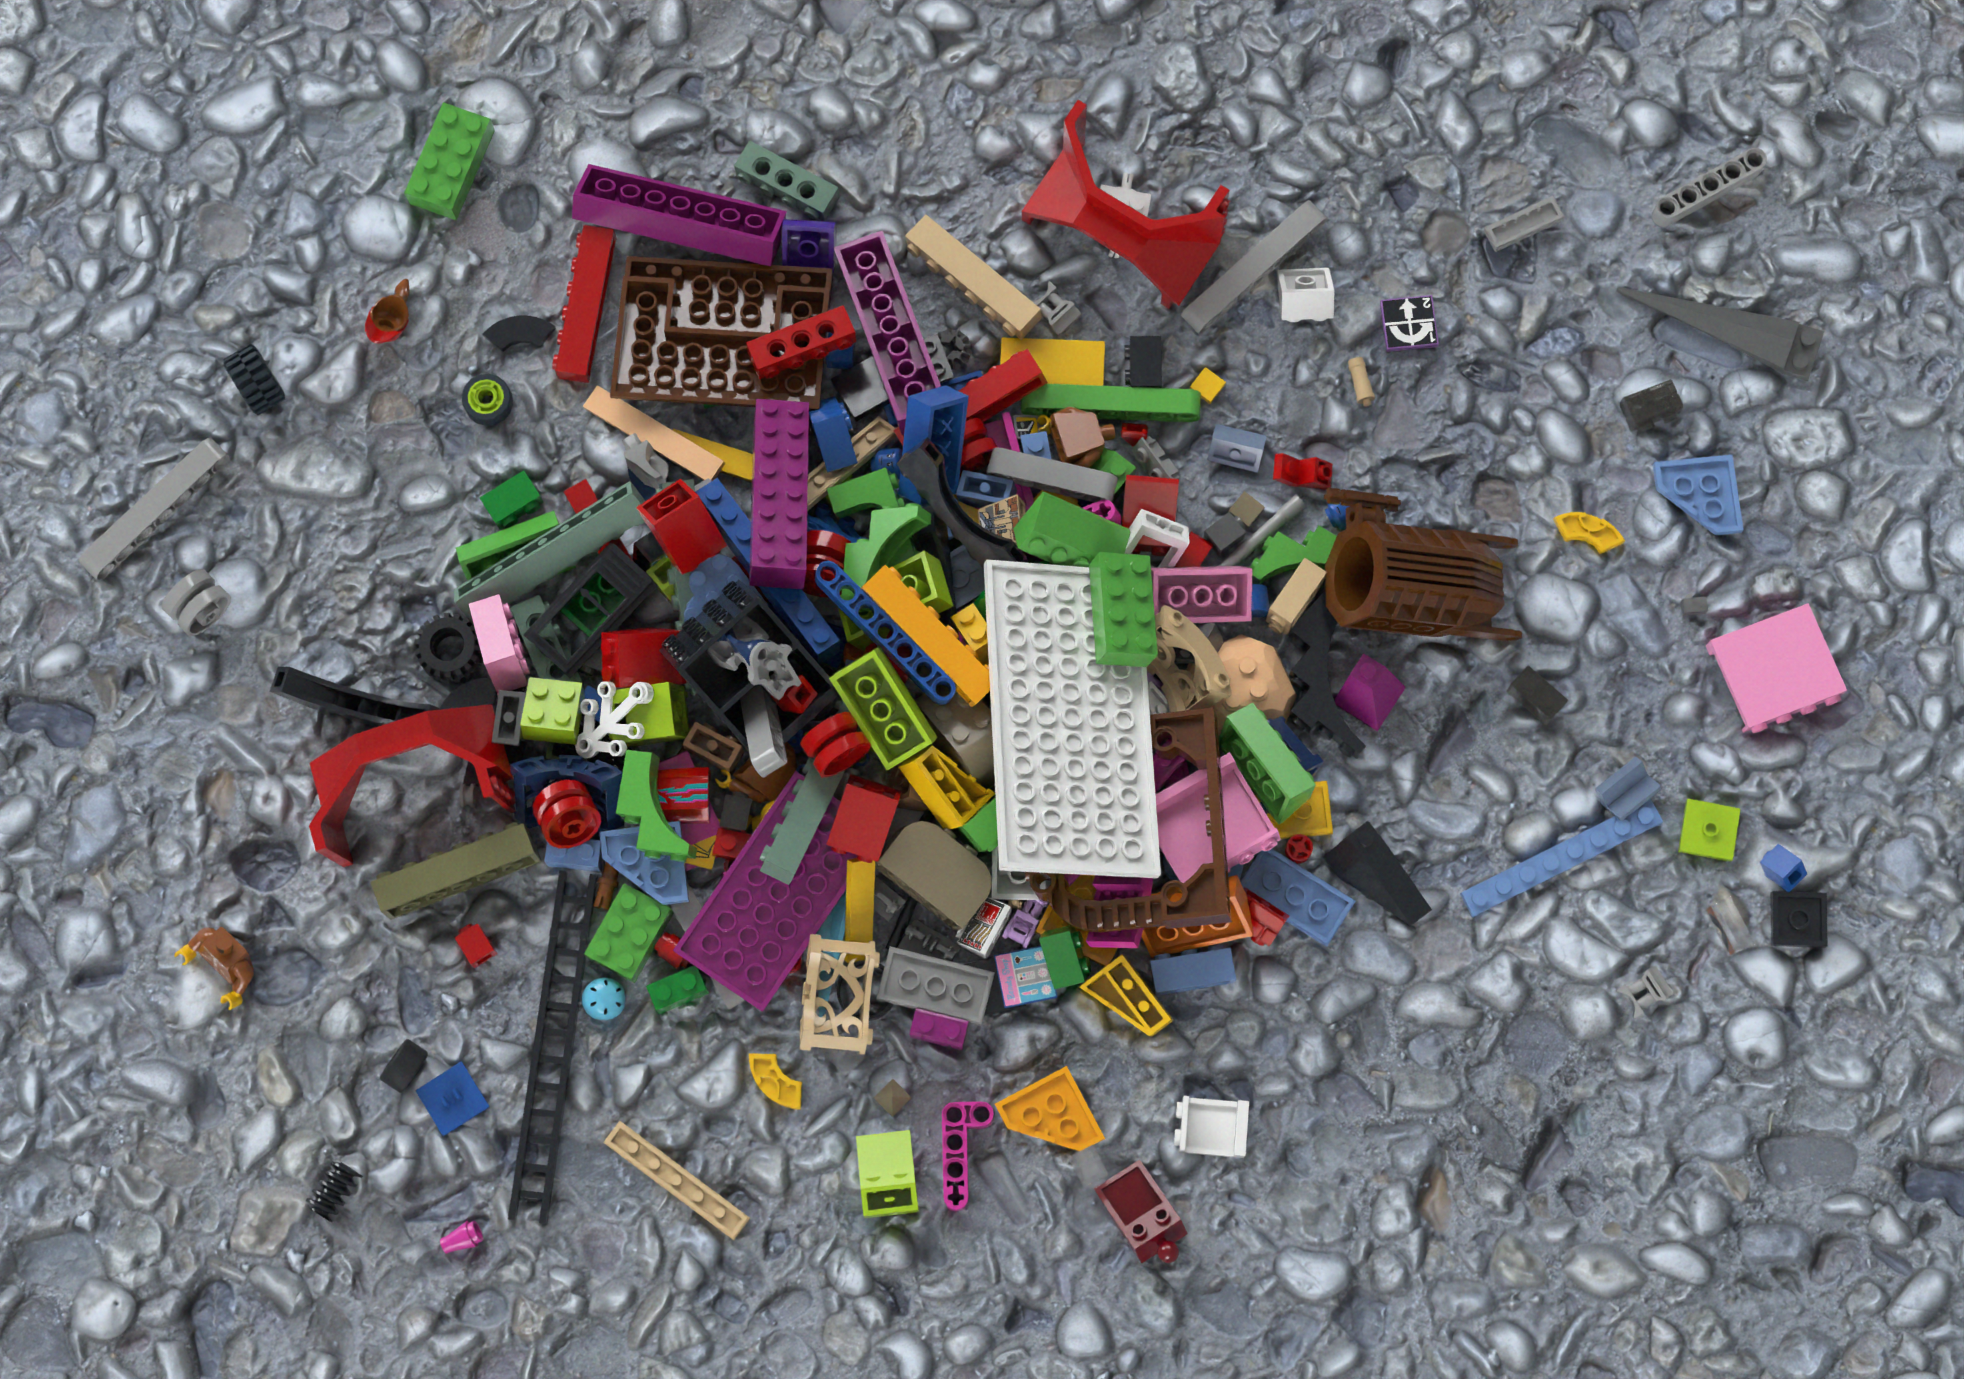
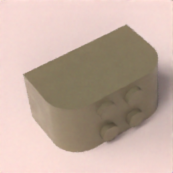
M941 684L935 688L939 696L945 697L950 693L945 685ZM956 691L950 702L944 705L934 703L925 693L914 699L938 737L929 746L933 745L958 764L957 767L965 774H971L972 777H975L977 779L976 782L985 789L994 785L991 711L985 703L980 700L971 707Z
M926 821L914 822L901 827L884 845L879 861H875V868L951 929H963L990 893L992 880L987 866L976 857L978 854L976 850L967 844L962 846L955 840L957 836L948 828L941 829L937 825Z

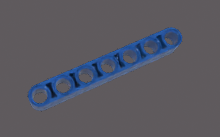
M832 561L820 563L815 573V583L877 646H881L885 654L934 703L944 705L950 702L956 691L953 680L836 563ZM823 570H830L835 578L832 581H825L821 578L820 573ZM842 589H849L852 591L854 598L844 600L840 597L839 592ZM862 608H868L873 613V617L868 620L862 619L858 611ZM881 627L890 629L892 637L888 639L881 638L878 634V629ZM901 646L909 648L911 656L908 658L900 657L897 653V648ZM921 665L928 667L930 676L920 677L916 672V668ZM941 684L947 686L950 692L949 695L945 697L939 696L935 690L936 686Z

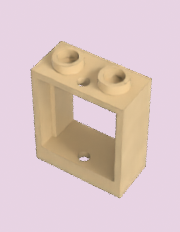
M1304 558L1269 608L1266 622L1269 623L1268 627L1278 634L1283 632L1288 636L1290 630L1321 588L1327 572Z

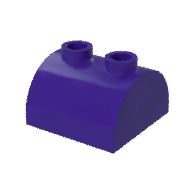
M784 219L782 224V266L830 268L834 273L836 258L834 247H836L837 241L836 222Z

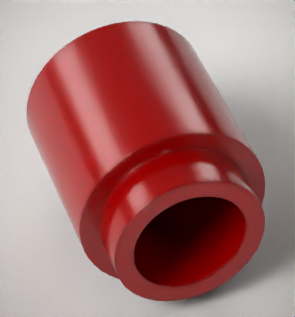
M665 932L654 946V949L658 951V956L677 970H680L682 967L687 969L691 963L673 951L681 938L674 933L671 935Z

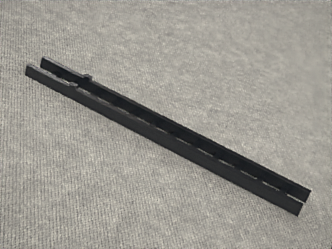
M559 870L549 933V944L508 1220L517 1221L520 1197L525 1198V1201L531 1202L542 1200L539 1223L548 1225L586 963L584 953L589 943L593 904L598 881L596 874H590L586 898L565 895L568 873ZM563 903L585 905L583 924L561 922ZM559 929L581 931L579 950L557 948ZM555 956L577 958L575 977L553 975ZM552 982L574 984L571 1004L549 1001ZM548 1009L570 1011L567 1030L545 1028ZM544 1035L566 1038L563 1057L541 1055ZM540 1062L562 1064L559 1084L537 1081ZM536 1089L558 1091L555 1111L533 1108ZM532 1116L554 1118L551 1138L529 1136ZM528 1143L550 1145L547 1165L525 1163ZM524 1170L546 1173L543 1193L521 1190Z

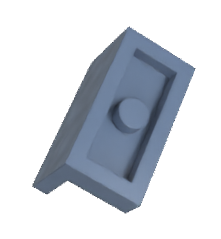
M1216 424L1207 460L1258 473L1266 436Z
M1634 757L1596 787L1595 790L1601 805L1622 821L1661 791V786L1647 774L1643 762L1638 757Z

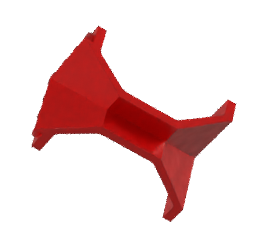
M1077 100L1064 119L1063 150L1023 208L1022 221L1031 225L1033 220L1037 218L1077 229L1133 263L1160 290L1162 294L1160 304L1170 309L1173 303L1179 306L1220 245L1221 238L1226 230L1224 226L1227 223L1226 216L1229 212L1227 208L1231 202L1228 200L1230 190L1220 185L1205 209L1199 213L1158 220L1146 217L1095 185L1082 149L1085 145L1087 104Z
M492 704L425 711L354 734L311 761L309 764L321 804L320 809L309 824L316 852L342 867L353 865L343 827V820L366 765L427 745L436 746L472 763L477 773L483 798L491 797L508 812L514 813L516 811L514 807L515 791L513 788H509L507 782L513 780V775L510 771L504 744L492 743L495 722Z

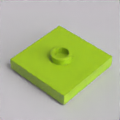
M1687 798L1678 852L1728 862L1733 861L1741 809Z

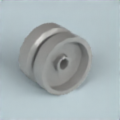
M198 569L182 578L169 591L162 603V609L173 620H178V625L188 636H196L220 619L231 603V596L220 585L215 586V580L204 569Z

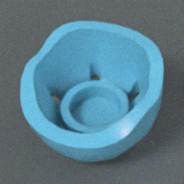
M595 979L586 986L582 993V1006L585 1012L597 1020L613 1019L625 1007L626 994L624 988L614 979ZM605 1008L607 1009V1014H606V1015L604 1014V1009H605Z

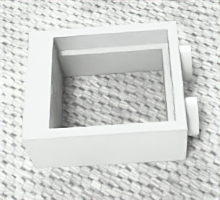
M1141 509L1129 527L1131 533L1124 554H1131L1141 537L1145 535L1172 546L1158 568L1174 567L1189 545V527Z

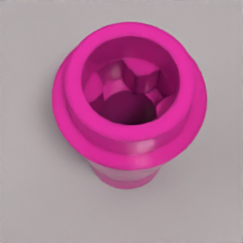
M466 1221L447 1236L441 1238L440 1245L446 1254L452 1251L477 1247L478 1243L483 1241L482 1231L476 1221Z

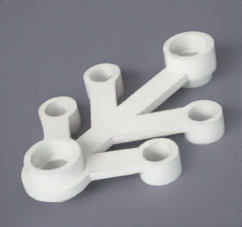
M601 682L597 688L599 696L602 697L600 725L595 730V714L598 712L599 705L594 699H584L581 702L580 710L585 715L583 733L577 738V745H575L576 751L580 756L592 758L599 752H608L612 756L625 755L627 745L624 741H601L607 733L627 735L630 739H640L643 737L645 729L642 724L630 723L627 725L617 723L637 704H647L653 699L654 690L649 683L637 682L633 684L629 690V696L612 712L616 686L612 682ZM606 686H608V688H609V691H608L607 694H606V692H605V687H606ZM589 703L591 704V710H590V711H588V704H589ZM634 727L637 728L636 735L633 733ZM617 744L619 745V751H618V752L616 751V745H617Z

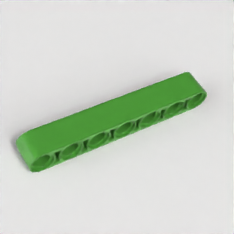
M1045 384L1021 399V413L1024 415H1046L1050 417L1051 414L1066 407H1074L1085 412L1095 413L1097 419L1195 422L1200 419L1201 393L1194 389Z

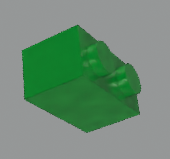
M524 470L480 497L481 502L499 530L515 525L518 522V518L526 513L530 515L536 512L540 505L544 503Z
M1072 925L1044 931L1039 941L1054 990L1085 982L1090 975L1091 964L1089 958L1084 957L1082 951L1084 942L1081 932L1076 931V928Z
M691 966L646 986L659 1015L709 994L702 974L696 966Z

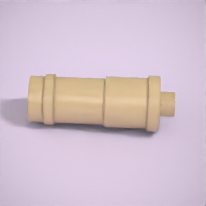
M1362 357L1350 359L1348 361V368L1354 383L1357 403L1363 404L1364 407L1370 406L1372 404L1371 401L1375 399V395L1368 379L1365 362Z

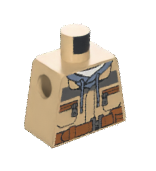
M1013 495L982 507L978 510L979 525L994 534L1012 539L1017 545L1013 528L1026 513L1025 503L1018 495Z

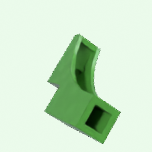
M909 503L905 507L900 508L884 506L881 510H872L869 539H858L856 543H846L844 572L861 588L884 565L888 567L897 550L909 537L931 524V513L915 503ZM842 589V599L851 600L854 598L851 590ZM862 608L858 612H867L871 610H869L868 608Z
M1318 525L1315 532L1310 530L1302 542L1305 545L1304 547L1277 531L1274 538L1269 536L1264 543L1262 550L1265 552L1261 559L1255 558L1250 566L1252 568V583L1261 585L1264 581L1277 574L1296 570L1304 558L1325 570L1326 561L1337 536Z
M626 750L616 814L622 816L624 822L640 824L636 849L644 852V857L660 859L661 855H668L670 860L686 862L687 858L696 859L697 848L687 843L673 830L662 811L657 789L660 757L650 752Z

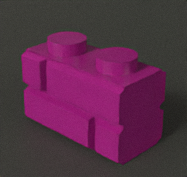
M916 1008L909 1035L913 1039L963 1050L969 1021Z

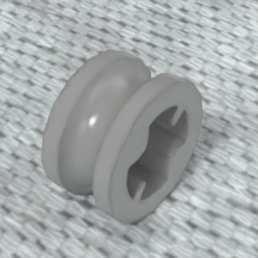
M461 784V808H465L466 805L475 808L477 802L476 785L471 784L470 787H467L465 784Z

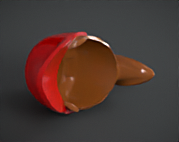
M403 279L395 287L394 295L381 298L369 311L365 322V332L371 342L379 344L394 341L399 338L408 325L409 313L406 305L410 293L408 279Z

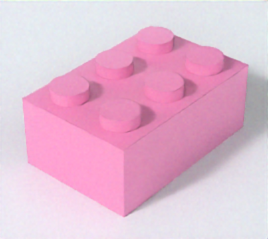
M499 594L470 603L469 607L484 665L497 694H499V690L512 691L528 686L526 675L530 674L526 659L523 657L525 651L521 639H516L518 638L519 629L515 619H511L513 616L509 604H503Z

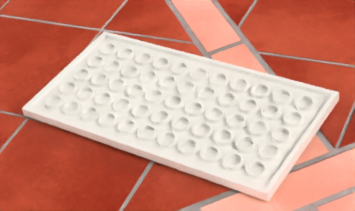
M986 560L984 563L999 870L1158 878L1161 875L1147 667L1096 664L1089 567Z

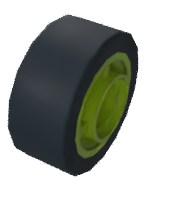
M489 373L479 374L471 378L464 386L461 395L462 405L469 418L477 424L484 426L497 425L504 421L511 413L513 406L512 393L506 382L499 376ZM485 396H493V400L490 403H481Z

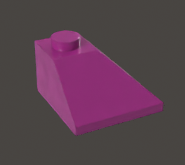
M1363 653L1334 701L1337 707L1378 732L1406 687L1385 666Z

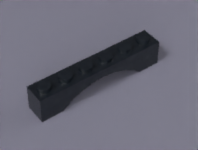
M928 437L901 457L897 465L902 475L914 484L918 494L928 501L933 507L936 516L947 524L952 535L962 542L967 548L969 556L977 561L983 569L986 560L1028 562V558L1018 549V546L1012 539L986 530L963 511L948 485L944 456Z
M932 506L921 507L931 513V524L914 533L912 539L918 552L926 551L940 560L953 607L939 613L940 618L938 620L945 627L947 625L951 626L959 635V631L951 619V616L957 612L947 524L936 516Z

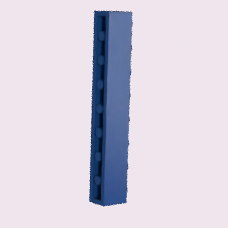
M716 478L695 491V493L700 497L727 546L750 575L751 522L723 484ZM758 586L802 646L819 665L840 652L839 638L802 589Z

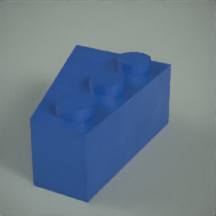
M835 396L820 400V408L809 411V420L816 442L820 446L821 456L827 473L857 464L858 462L848 432L853 427L843 402L838 403Z

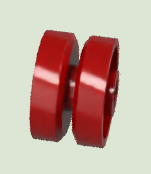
M980 418L970 419L965 423L959 480L963 470L977 472L988 465L993 448H998L993 438L986 437L988 433L987 428Z
M842 712L824 720L811 729L801 740L800 745L807 756L815 758L813 765L821 778L834 776L846 770L863 758L871 748V744L864 733L856 732L858 724L850 712Z
M562 780L551 784L538 794L533 803V814L541 826V831L546 841L551 846L559 849L572 848L583 844L593 837L601 824V815L593 803L588 789L583 783L576 780Z

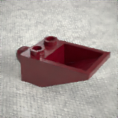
M1140 1159L1094 1188L1141 1263L1156 1254L1165 1263H1172L1178 1258L1179 1248L1174 1242L1188 1233L1182 1220Z

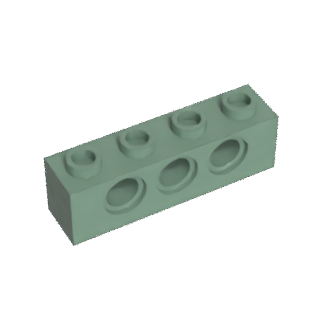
M750 140L734 165L737 178L747 185L752 183L758 186L759 190L767 196L772 197L775 195L779 197L786 206L790 208H795L796 206L813 220L818 218L825 221L840 197L837 186ZM762 168L770 170L765 175H760L757 172ZM783 180L792 181L791 185L787 187L779 185ZM810 191L814 193V196L806 199L802 197V194Z
M537 595L511 606V612L539 678L583 684L578 671L571 678L566 674L559 679L552 678L553 671L559 667L523 636L550 607L548 600L543 602L541 597ZM550 622L539 635L550 645H554L555 650L568 660L571 657L568 647L563 649L559 641L564 638L558 624L553 625Z

